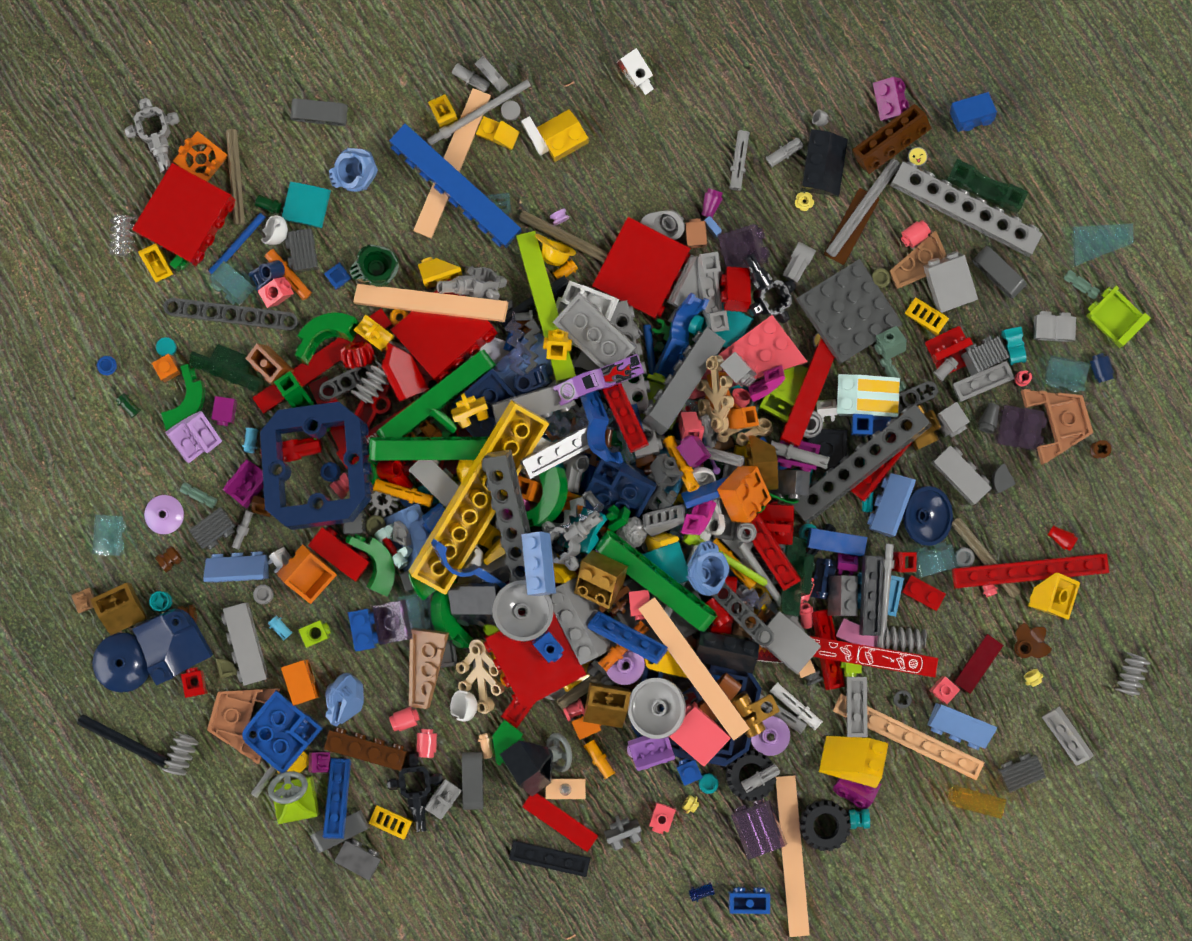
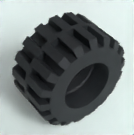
M749 750L727 765L726 781L736 796L743 800L758 801L769 795L768 793L774 789L773 786L777 779L774 777L765 782L764 786L761 785L746 793L739 778L741 768L746 764L753 763L758 765L763 771L774 765L770 758L763 755V753Z
M821 799V801H813L811 805L806 806L805 811H802V816L799 819L800 832L810 846L820 851H833V849L840 848V845L847 841L846 838L850 835L849 830L851 828L850 818L845 809L831 800ZM824 813L832 815L836 820L835 831L827 837L817 835L813 828L815 819Z

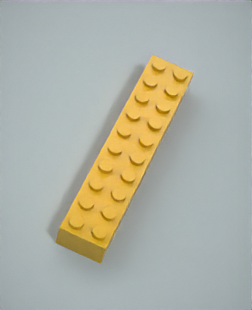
M511 399L411 565L409 572L412 577L445 595L447 594L457 575L452 574L441 564L431 544L432 540L436 539L447 547L446 558L451 567L462 569L496 513L491 506L492 495L491 491L487 489V475L482 469L483 458L490 452L511 449L518 476L523 468L519 460L531 455L550 424L545 418ZM496 470L497 475L503 477V473ZM501 489V493L506 496L507 492Z

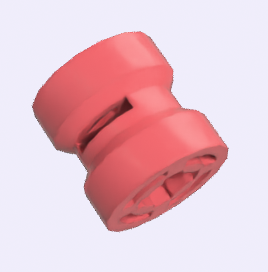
M736 388L731 394L738 406L748 407L747 405L750 403L751 397L747 390Z
M345 472L340 475V480L333 481L330 484V487L341 499H344L349 491V479Z

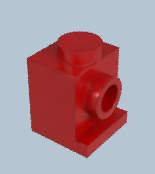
M893 551L894 568H892V571L916 572L917 552ZM905 556H908V567H905Z
M197 667L186 669L185 674H181L185 698L208 694L203 670L198 671ZM194 678L198 680V684L196 686L192 684V680Z

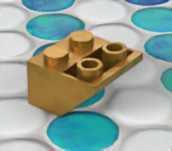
M749 435V444H746V454L750 458H746L747 466L758 467L768 490L779 489L778 461L775 446L754 435Z
M592 550L581 561L574 593L610 609L624 583L628 566Z
M124 583L90 599L98 618L110 635H114L147 619L131 583Z
M590 682L583 722L623 728L629 706L630 689Z

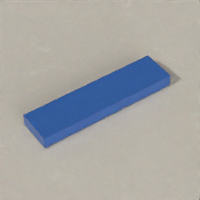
M600 611L588 623V629L655 664H658L667 652V646Z
M330 758L323 838L344 839L351 770L350 759Z

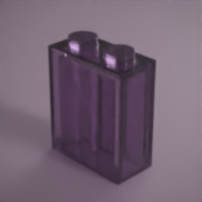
M761 798V800L753 801V806L746 808V805H742L734 809L735 813L731 814L748 860L787 845L770 799L765 801L764 798Z

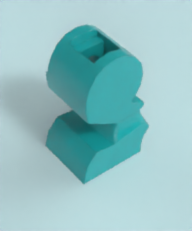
M1022 327L1000 331L1002 338L1007 341L1005 349L1010 356L1007 358L1009 365L1011 366L1019 362L1026 363V351L1022 341Z

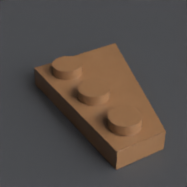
M936 230L889 271L896 289L926 278L923 266L927 265L929 260L947 257Z

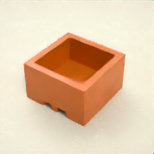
M738 466L717 489L731 522L750 523L756 517V512L762 510L761 506H766L771 500V496L757 466Z
M303 544L295 552V556L293 558L290 557L289 563L283 565L276 573L288 587L310 604L337 576L329 565Z
M309 659L281 667L293 706L321 697Z

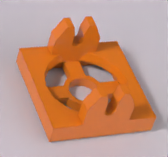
M197 131L191 139L187 138L185 140L184 146L181 145L179 147V154L173 162L208 182L227 159L228 155ZM198 144L207 145L204 151L197 152L192 148ZM213 150L215 159L209 162L208 155ZM187 152L193 156L194 161L190 168L186 161ZM197 155H206V162L198 164L196 162ZM198 167H207L204 173L195 172Z

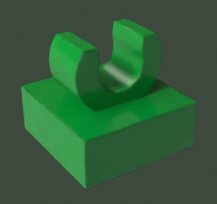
M612 505L607 509L609 511L606 514L609 520L608 528L612 532L628 523L630 510L624 506L619 510L615 505Z

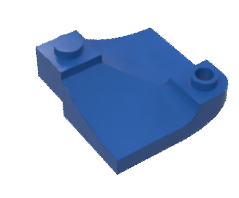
M276 690L244 728L242 737L251 749L277 771L284 773L287 772L324 727L299 707L293 706L290 700ZM251 731L257 733L256 738L250 736Z

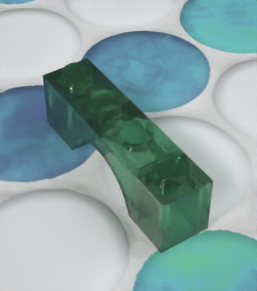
M959 159L954 162L946 179L951 184L1016 214L1021 210L1029 193L1013 184L993 180L980 173L974 166Z

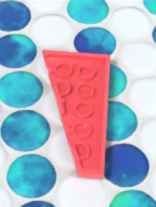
M773 315L719 354L724 361L734 352L739 354L756 372L757 375L754 377L756 380L764 377L763 372L780 365L783 366L784 370H787L791 367L808 363ZM707 369L701 379L707 380V375L711 374V370ZM732 379L733 383L731 387L737 386L738 384H736ZM695 388L688 401L705 397L706 394L704 391H698Z

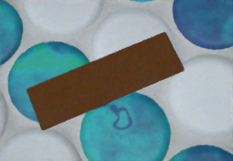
M862 188L858 189L828 247L863 200L867 191ZM880 198L875 200L838 254L832 257L825 250V256L842 265L846 263Z

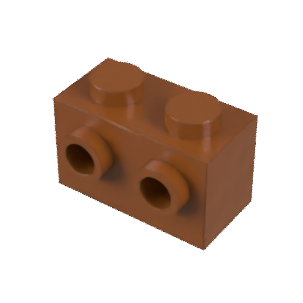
M257 343L245 358L271 385H274V381L287 372H294L268 345Z

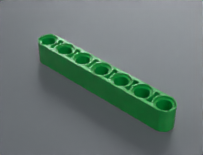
M484 349L383 425L377 430V436L404 437L409 432H412L420 423L431 417V409L440 410L493 369L496 366L495 362Z
M489 437L369 438V459L475 460Z
M606 531L596 544L595 548L600 554L628 566L627 575L698 630L705 632L716 619L717 614L711 607L614 532Z

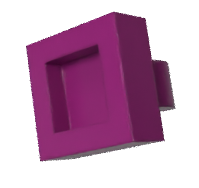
M838 553L837 569L839 575L842 576V571L847 570L849 571V576H853L854 571L857 572L858 556Z
M309 752L308 772H329L330 752Z

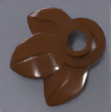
M1026 623L1021 624L1016 631L1017 642L1014 645L1016 655L1020 658H1028L1030 656L1042 658L1048 655L1052 648L1043 643L1046 636V628L1035 627L1030 629ZM1023 644L1027 646V650L1025 652L1021 651V646Z

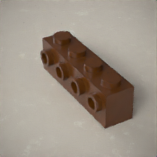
M916 104L912 105L852 149L857 163L868 174L878 169L889 159L931 130L927 115Z
M335 727V730H329L324 750L399 771L403 769L408 750L403 749V745L393 743L392 746L384 744L385 740L378 738L369 740L365 738L366 735L356 732H354V735L348 734L346 729Z

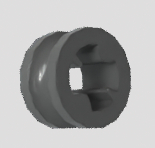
M820 670L803 677L807 680V686L823 680V677L819 675Z
M904 690L898 691L893 697L896 707H908L912 702L911 694ZM900 694H902V696L906 695L908 698L905 700V705H903V703L899 704L897 701L900 699Z

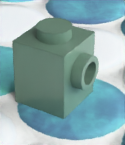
M897 326L876 335L875 350L878 355H882L885 361L906 351L907 340Z

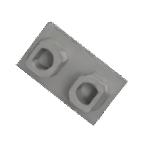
M445 779L426 804L425 810L441 820L449 808L453 806L454 801L462 790Z

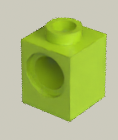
M319 620L299 629V633L305 647L309 648L329 639L331 630L327 622L323 623V620ZM315 627L321 631V636L318 639H314L311 635V631Z

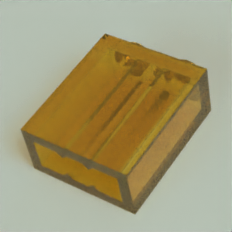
M955 784L953 788L949 789L947 799L950 800L949 804L955 807L1002 819L1007 800L1000 796Z

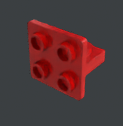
M960 326L925 342V346L937 369L945 361V358L949 356L958 362L957 369H953L950 373L966 366L961 355L966 353L965 348L973 345L971 338L965 337Z
M767 504L765 509L759 513L760 517L778 544L792 545L794 505Z

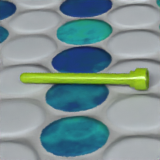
M685 534L683 537V542L688 545L698 546L700 543L706 542L700 538V535ZM718 550V552L724 554L729 566L762 586L767 585L768 581L766 578Z

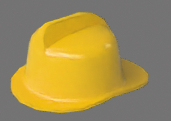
M535 234V237L543 243L541 253L543 260L547 264L562 266L569 256L576 254V251L566 244L553 241L540 234Z

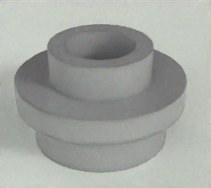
M742 523L738 526L736 534L742 542H751L755 539L757 530L751 523ZM744 529L750 530V534H749V535L744 534L743 530H744Z

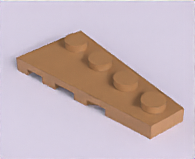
M418 628L410 629L409 707L430 708L449 635L448 632Z

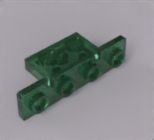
M220 344L216 346L210 358L194 351L191 352L189 365L195 369L206 371L215 377H221L232 384H238L252 392L260 393L263 391L264 380L248 374L252 364L245 359L247 355Z
M793 537L792 545H786V557L801 578V581L784 591L782 589L780 612L782 614L795 617L799 616L801 597L809 595L813 588L812 572L815 568V563L813 562L814 555L805 554L806 539Z

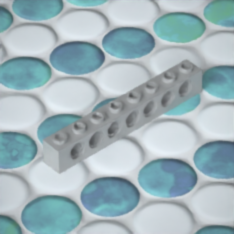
M902 162L890 184L891 187L1027 257L1033 254L1043 234L1039 232V228L1031 224L1027 226L1021 223L1022 220L1020 218L1004 214V210L994 206L992 208L988 206L985 200L969 196L970 193L964 189H955L950 182L934 178L935 175L926 170L923 172L917 169V166L911 162ZM910 177H917L919 184L913 185L910 182ZM934 186L937 193L930 194L927 187ZM945 195H952L954 202H946ZM962 204H969L971 212H965ZM980 213H986L989 216V220H981ZM997 222H1004L1006 230H1000ZM1016 230L1023 233V239L1016 238Z
M627 300L618 302L610 322L637 346L630 356L637 354L639 358V355H643L641 344H636L635 336H639L637 325H632L631 318L635 317L633 306H628ZM620 320L627 321V325L624 327L617 326V323ZM640 362L644 373H647L645 362ZM643 374L637 376L639 377L637 383H630L629 380L622 382V386L636 416L644 414L649 404L653 405V400H648L647 393L651 392L649 381H644ZM635 395H642L643 400L641 402H634L633 397ZM639 421L643 432L650 433L651 438L647 440L648 446L635 451L636 459L650 454L660 455L659 450L663 449L661 438H656L655 431L642 421Z

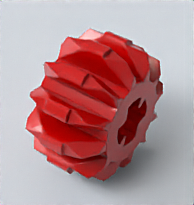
M367 341L349 343V345H345L340 350L341 360L346 368H360L371 364L375 359L372 345Z

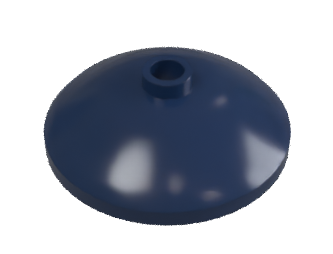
M932 486L916 489L910 495L903 514L906 531L920 545L932 546L943 541L948 535L953 521L952 506L946 494Z
M128 633L111 635L105 638L94 652V674L98 681L111 691H133L143 685L150 675L147 670L148 666L144 653L135 635ZM118 659H121L123 661V665L121 667L117 665Z

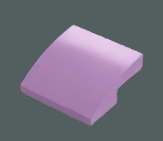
M202 411L185 418L165 432L188 464L201 453L210 452L222 442Z

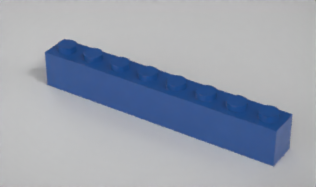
M404 124L389 140L392 145L390 148L398 156L402 154L406 158L405 162L412 169L416 167L420 170L419 175L425 181L431 180L435 184L434 188L441 195L445 193L449 197L448 201L455 208L459 206L464 210L462 214L470 221L474 219L478 223L477 227L484 234L488 232L493 236L491 240L498 247L504 246L507 248L516 238V235L522 232L521 228L407 124Z

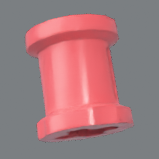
M579 698L563 710L569 722L576 716L584 715L585 708Z

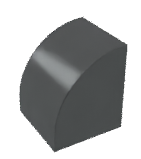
M1005 463L998 466L992 474L991 485L995 495L1016 484Z

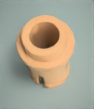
M490 733L478 735L483 759L495 757L492 744L493 737Z

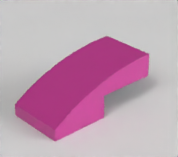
M782 365L763 372L765 379L748 386L753 402L774 391L785 380Z
M710 500L694 506L692 514H686L681 533L700 535L707 527L714 513L716 503Z

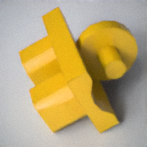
M366 314L354 329L355 332L380 351H383L387 343L394 337Z
M465 393L461 394L462 400L456 402L457 407L451 410L454 422H457L462 429L471 425L469 417L476 414L478 421L488 418V406L484 396L475 399L474 395L467 398Z

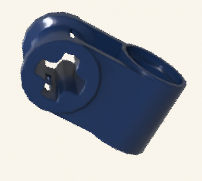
M275 260L261 264L248 275L250 278L252 277L258 292V290L273 279L281 278L285 273V267L281 261Z
M546 363L534 367L528 374L523 372L516 375L513 379V387L517 391L528 392L552 383L553 381L549 378L546 371ZM524 377L527 380V386L521 389L518 382Z

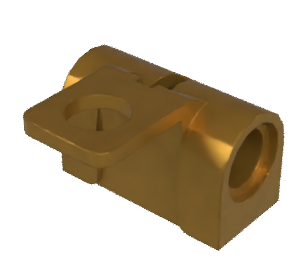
M922 404L917 407L929 420L932 427L912 442L916 450L939 440L935 430L941 428L934 411L930 410L926 413ZM909 421L903 424L906 431L912 427V423Z
M743 691L730 701L750 728L745 732L748 738L763 732L766 727L762 721L779 712V708L770 694L751 703L752 701L747 692ZM766 701L772 704V710L768 713H764L761 710L762 703Z

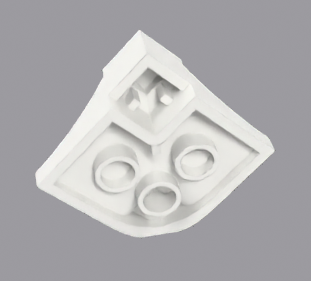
M569 280L563 297H558L556 302L559 315L575 296L581 293L609 321L611 320L619 299Z

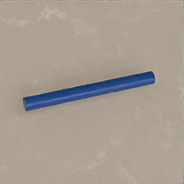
M259 213L208 270L213 276L216 275L264 221L265 216Z

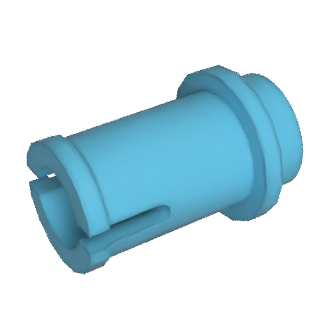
M246 428L245 442L242 445V448H244L243 452L255 453V450L258 449L256 447L258 429Z
M276 615L268 622L269 628H273L284 641L293 632L281 621L282 618Z

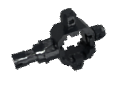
M754 253L747 255V258L744 257L743 261L751 272V282L756 288L752 296L755 303L748 309L750 315H773L782 324L789 321L790 316L785 309L792 304L793 298L790 293L796 288L795 282L793 280L786 282L772 280L769 272L759 265ZM775 287L776 293L781 296L779 299L781 302L774 308L769 309L768 302L764 301V294L767 290Z
M417 753L407 756L409 767H404L401 770L398 780L397 778L389 779L387 787L389 790H398L400 788L401 795L407 798L408 809L411 810V815H413L414 832H420V826L421 832L427 831L425 813H427L425 806L428 803L427 795L432 790L431 784H434V786L442 784L443 774L433 773L430 776L429 768L425 765L418 766L419 758ZM423 771L426 785L425 790L407 792L405 773Z

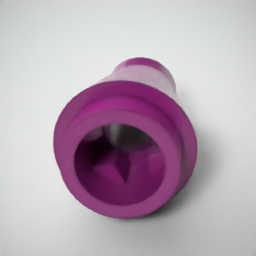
M708 188L707 193L705 192L703 216H711L713 219L717 208L723 200L722 192Z

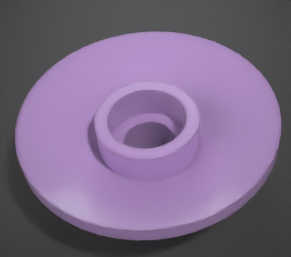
M157 496L145 508V522L152 531L158 534H170L176 531L183 522V507L172 496ZM161 511L166 512V516L164 518L160 517Z
M628 650L623 655V658L619 659L606 673L617 684H632L642 676L645 660L640 655ZM624 663L630 664L628 669L623 668Z
M771 716L762 721L766 729L760 734L751 737L753 747L766 756L780 754L787 748L790 741V731L787 724L780 718ZM769 734L774 735V739L771 741L767 739Z

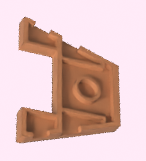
M1030 389L1020 391L1025 408L1045 405L1055 443L1037 447L1041 465L1049 462L1093 433L1083 395L1030 391Z
M281 689L218 692L207 731L253 760L256 764H260L262 757L245 743L242 733L251 721L256 701L265 704L276 690L280 692Z

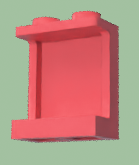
M695 701L691 705H686V713L682 725L674 734L669 736L702 766H705L731 738L725 728L720 727L698 708V704Z

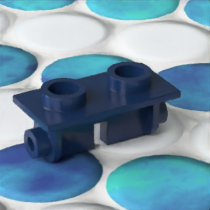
M817 558L811 597L828 600V576H835L837 561Z

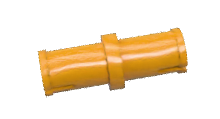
M595 740L583 746L592 758L593 765L598 767L604 779L615 774V771L606 759V754L601 752Z

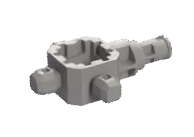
M144 98L139 103L142 111L137 112L133 118L136 126L131 125L124 130L128 138H135L139 135L144 142L148 143L150 153H153V156L157 159L160 173H166V170L171 165L168 158L169 145L167 141L171 133L169 125L178 124L180 122L179 116L175 112L168 113L166 116L161 109L153 107L148 98ZM154 115L159 116L162 130L149 136L145 135L142 126L144 118L154 117Z
M468 266L465 268L464 276H458L452 281H439L437 283V290L440 294L453 292L458 295H469L475 298L499 300L500 294L498 290L506 286L507 279L503 276H498L492 269Z
M596 510L583 521L574 522L568 528L555 527L550 521H546L541 525L543 532L550 533L551 547L553 540L558 539L561 534L569 542L568 551L560 555V558L552 550L553 563L566 565L571 571L579 568V562L575 556L580 553V542L587 538L593 527L603 521V518L599 517L601 515Z

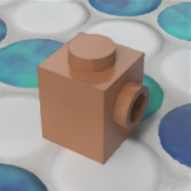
M699 218L690 219L689 222L685 223L687 247L691 249L706 248L705 221H701Z

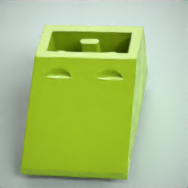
M797 365L784 370L785 380L774 391L764 397L759 409L786 423L808 368Z

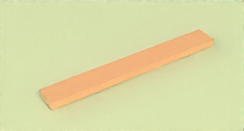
M473 88L461 118L488 103L491 95ZM483 115L456 130L453 134L444 159L459 172ZM434 183L413 230L415 233L430 239L433 238L449 199L445 193L441 195L435 190Z
M357 284L353 301L357 305L505 322L508 309L507 301L376 287L365 284Z
M652 598L638 608L662 643L668 647L670 654L731 738L735 740L750 728L656 598Z
M840 693L832 711L847 718L846 696ZM867 706L868 729L977 780L985 762Z
M795 775L777 776L776 794L789 937L809 936Z

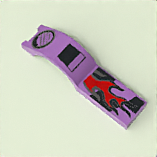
M635 354L600 369L575 376L553 388L555 392L558 391L561 398L559 404L563 406L585 394L612 387L645 373L638 355Z

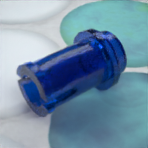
M711 882L697 888L691 887L692 889L688 890L692 902H699V899L715 895Z

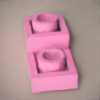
M843 619L836 634L838 639L848 643L877 647L878 636L859 635L860 625Z

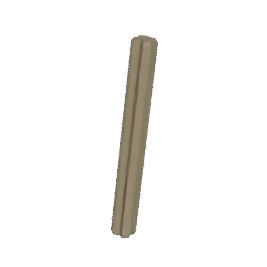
M236 129L226 130L231 195L236 200L233 209V222L235 225H243L245 219L238 136Z
M522 211L519 216L521 222L601 262H605L608 256V252L526 211Z
M958 517L952 521L954 529L984 565L998 564L961 518ZM1014 583L1000 584L1011 598L1019 595L1020 590Z

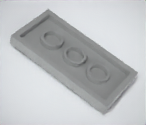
M578 293L553 321L559 329L568 332V338L572 339V342L600 368L628 358L637 348L581 293Z

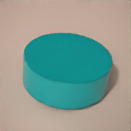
M695 315L689 324L688 331L694 335L701 331L705 318Z
M164 337L157 342L156 350L161 356L167 354L173 356L176 353L177 345L171 338Z
M710 773L702 775L703 778L699 779L701 791L706 794L714 793L719 786L718 779Z

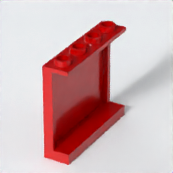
M172 163L132 230L142 238H147L196 267L204 259L208 246L213 244L218 229L223 227L227 214L234 209L236 200L231 194Z
M627 217L592 285V289L615 297L619 301L627 300L629 306H633L634 309L655 320L657 316L661 317L665 309L662 305L665 299H669L673 291L672 286L674 282L678 281L682 273L680 270L683 264L686 265L691 255L689 254L691 248Z
M453 292L443 293V294H450V295H458V294H455V293H453ZM411 311L391 329L396 338L407 348L437 384L463 365L467 359L477 354L480 348L486 343H490L498 333L488 320Z
M554 612L548 630L564 649L562 657L556 662L551 661L548 663L533 645V640H512L501 633L500 630L489 636L485 635L486 641L483 643L488 653L493 652L496 658L493 662L497 670L502 669L505 675L502 679L506 687L512 688L514 694L511 696L515 704H520L523 709L587 675L582 665H580Z

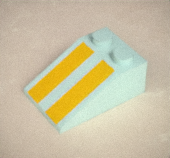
M838 374L837 414L839 416L870 414L881 417H899L900 378Z

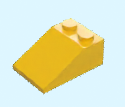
M826 736L819 772L877 788L883 775L888 743L872 738Z

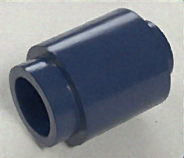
M1104 353L1092 356L1093 361H1090V365L1098 383L1114 379V370L1109 355L1104 356Z

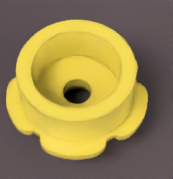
M800 192L797 194V199L795 200L797 208L801 211H807L813 207L814 200L810 193Z
M1038 669L1027 672L1024 675L1025 684L1032 687L1039 685L1042 682L1043 674Z
M689 795L684 801L682 809L686 810L687 814L690 811L694 813L699 806V802H697L698 797Z

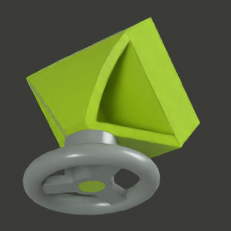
M289 771L279 774L269 784L268 794L274 801L278 824L320 815L313 776L305 777L301 773Z

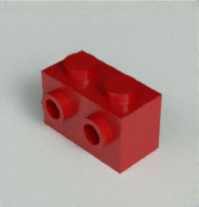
M727 266L724 274H721L720 285L723 286L720 300L724 303V310L747 312L751 304L749 268Z

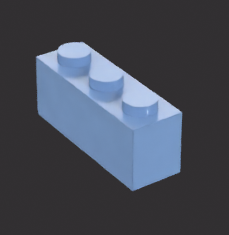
M533 532L521 534L527 595L543 596L556 594L550 533Z

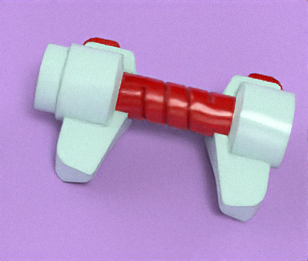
M394 523L378 530L374 536L391 553L394 565L399 569H403L409 564L407 558L413 550L409 546L399 550L396 549L392 542Z

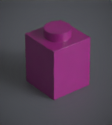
M215 396L211 419L217 421L216 425L228 427V423L234 424L237 400Z
M686 436L680 441L681 444L676 447L690 467L697 468L711 457V454L697 436Z

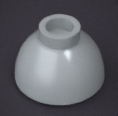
M813 411L803 437L812 438L821 432L823 421L817 412Z

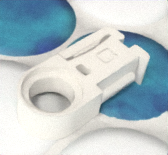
M531 117L523 119L521 124L539 155L541 156L548 152L549 149Z
M716 498L713 499L716 503L714 513L705 530L709 534L718 536L725 530V519L721 513L720 499ZM714 521L718 522V529L716 531H713L711 528Z

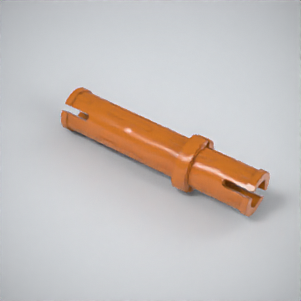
M271 249L266 253L264 257L269 262L279 260L283 263L285 273L282 277H285L302 301L306 300L312 292L290 269L289 263L284 261L275 249Z
M641 620L633 628L642 634L650 630ZM619 644L615 647L612 646L610 648L611 651L598 664L607 672L619 659L623 658L628 649Z

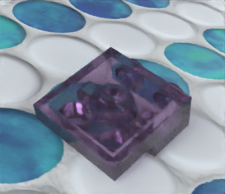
M752 224L718 236L726 267L748 268L743 258H747V255L751 253L755 254L759 265L769 263L770 251L767 246L764 247L762 239H765V233L762 227L759 228V225Z
M1003 405L996 444L1037 451V447L1043 445L1044 436L1040 435L1041 429L1045 428L1047 424V417L1044 416L1045 412Z
M406 599L372 606L379 645L413 639Z

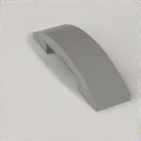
M718 252L699 254L697 272L699 297L702 300L704 298L709 299L706 309L702 310L707 327L713 332L729 330L727 310L722 309V302L720 300L721 295L717 272L721 271Z

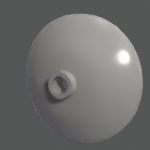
M526 580L514 581L503 587L495 597L492 608L493 619L497 628L506 637L516 641H530L541 636L550 626L553 618L552 600L549 595H527ZM519 608L525 610V614L523 616L518 614Z
M650 678L642 681L634 688L630 695L628 715L632 725L640 734L652 739L666 738L674 734L682 725L686 713V704L682 692L674 683L663 678ZM661 704L664 706L663 711L660 710Z

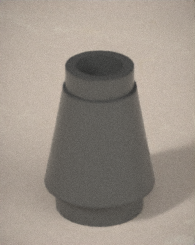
M988 403L978 421V429L980 431L992 434L997 429L999 406L997 404Z

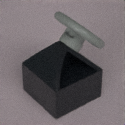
M560 733L551 734L547 739L546 747L519 740L500 754L518 785L531 796H534L551 783L552 767L558 772H565L572 763L570 744ZM559 740L564 745L566 752H564L563 749L560 747ZM559 759L566 760L564 766L557 764Z

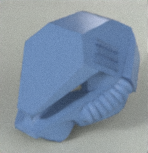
M347 148L339 154L334 164L335 167L329 170V178L332 186L335 188L343 187L347 191L360 192L368 188L375 178L378 169L370 151Z
M711 540L698 545L688 562V576H686L694 590L706 596L719 593L729 573V564L724 554L718 552V546L711 542Z
M343 673L336 678L334 683L327 686L326 704L328 711L325 716L332 725L338 726L340 723L343 724L361 711L364 703L362 682L350 673Z

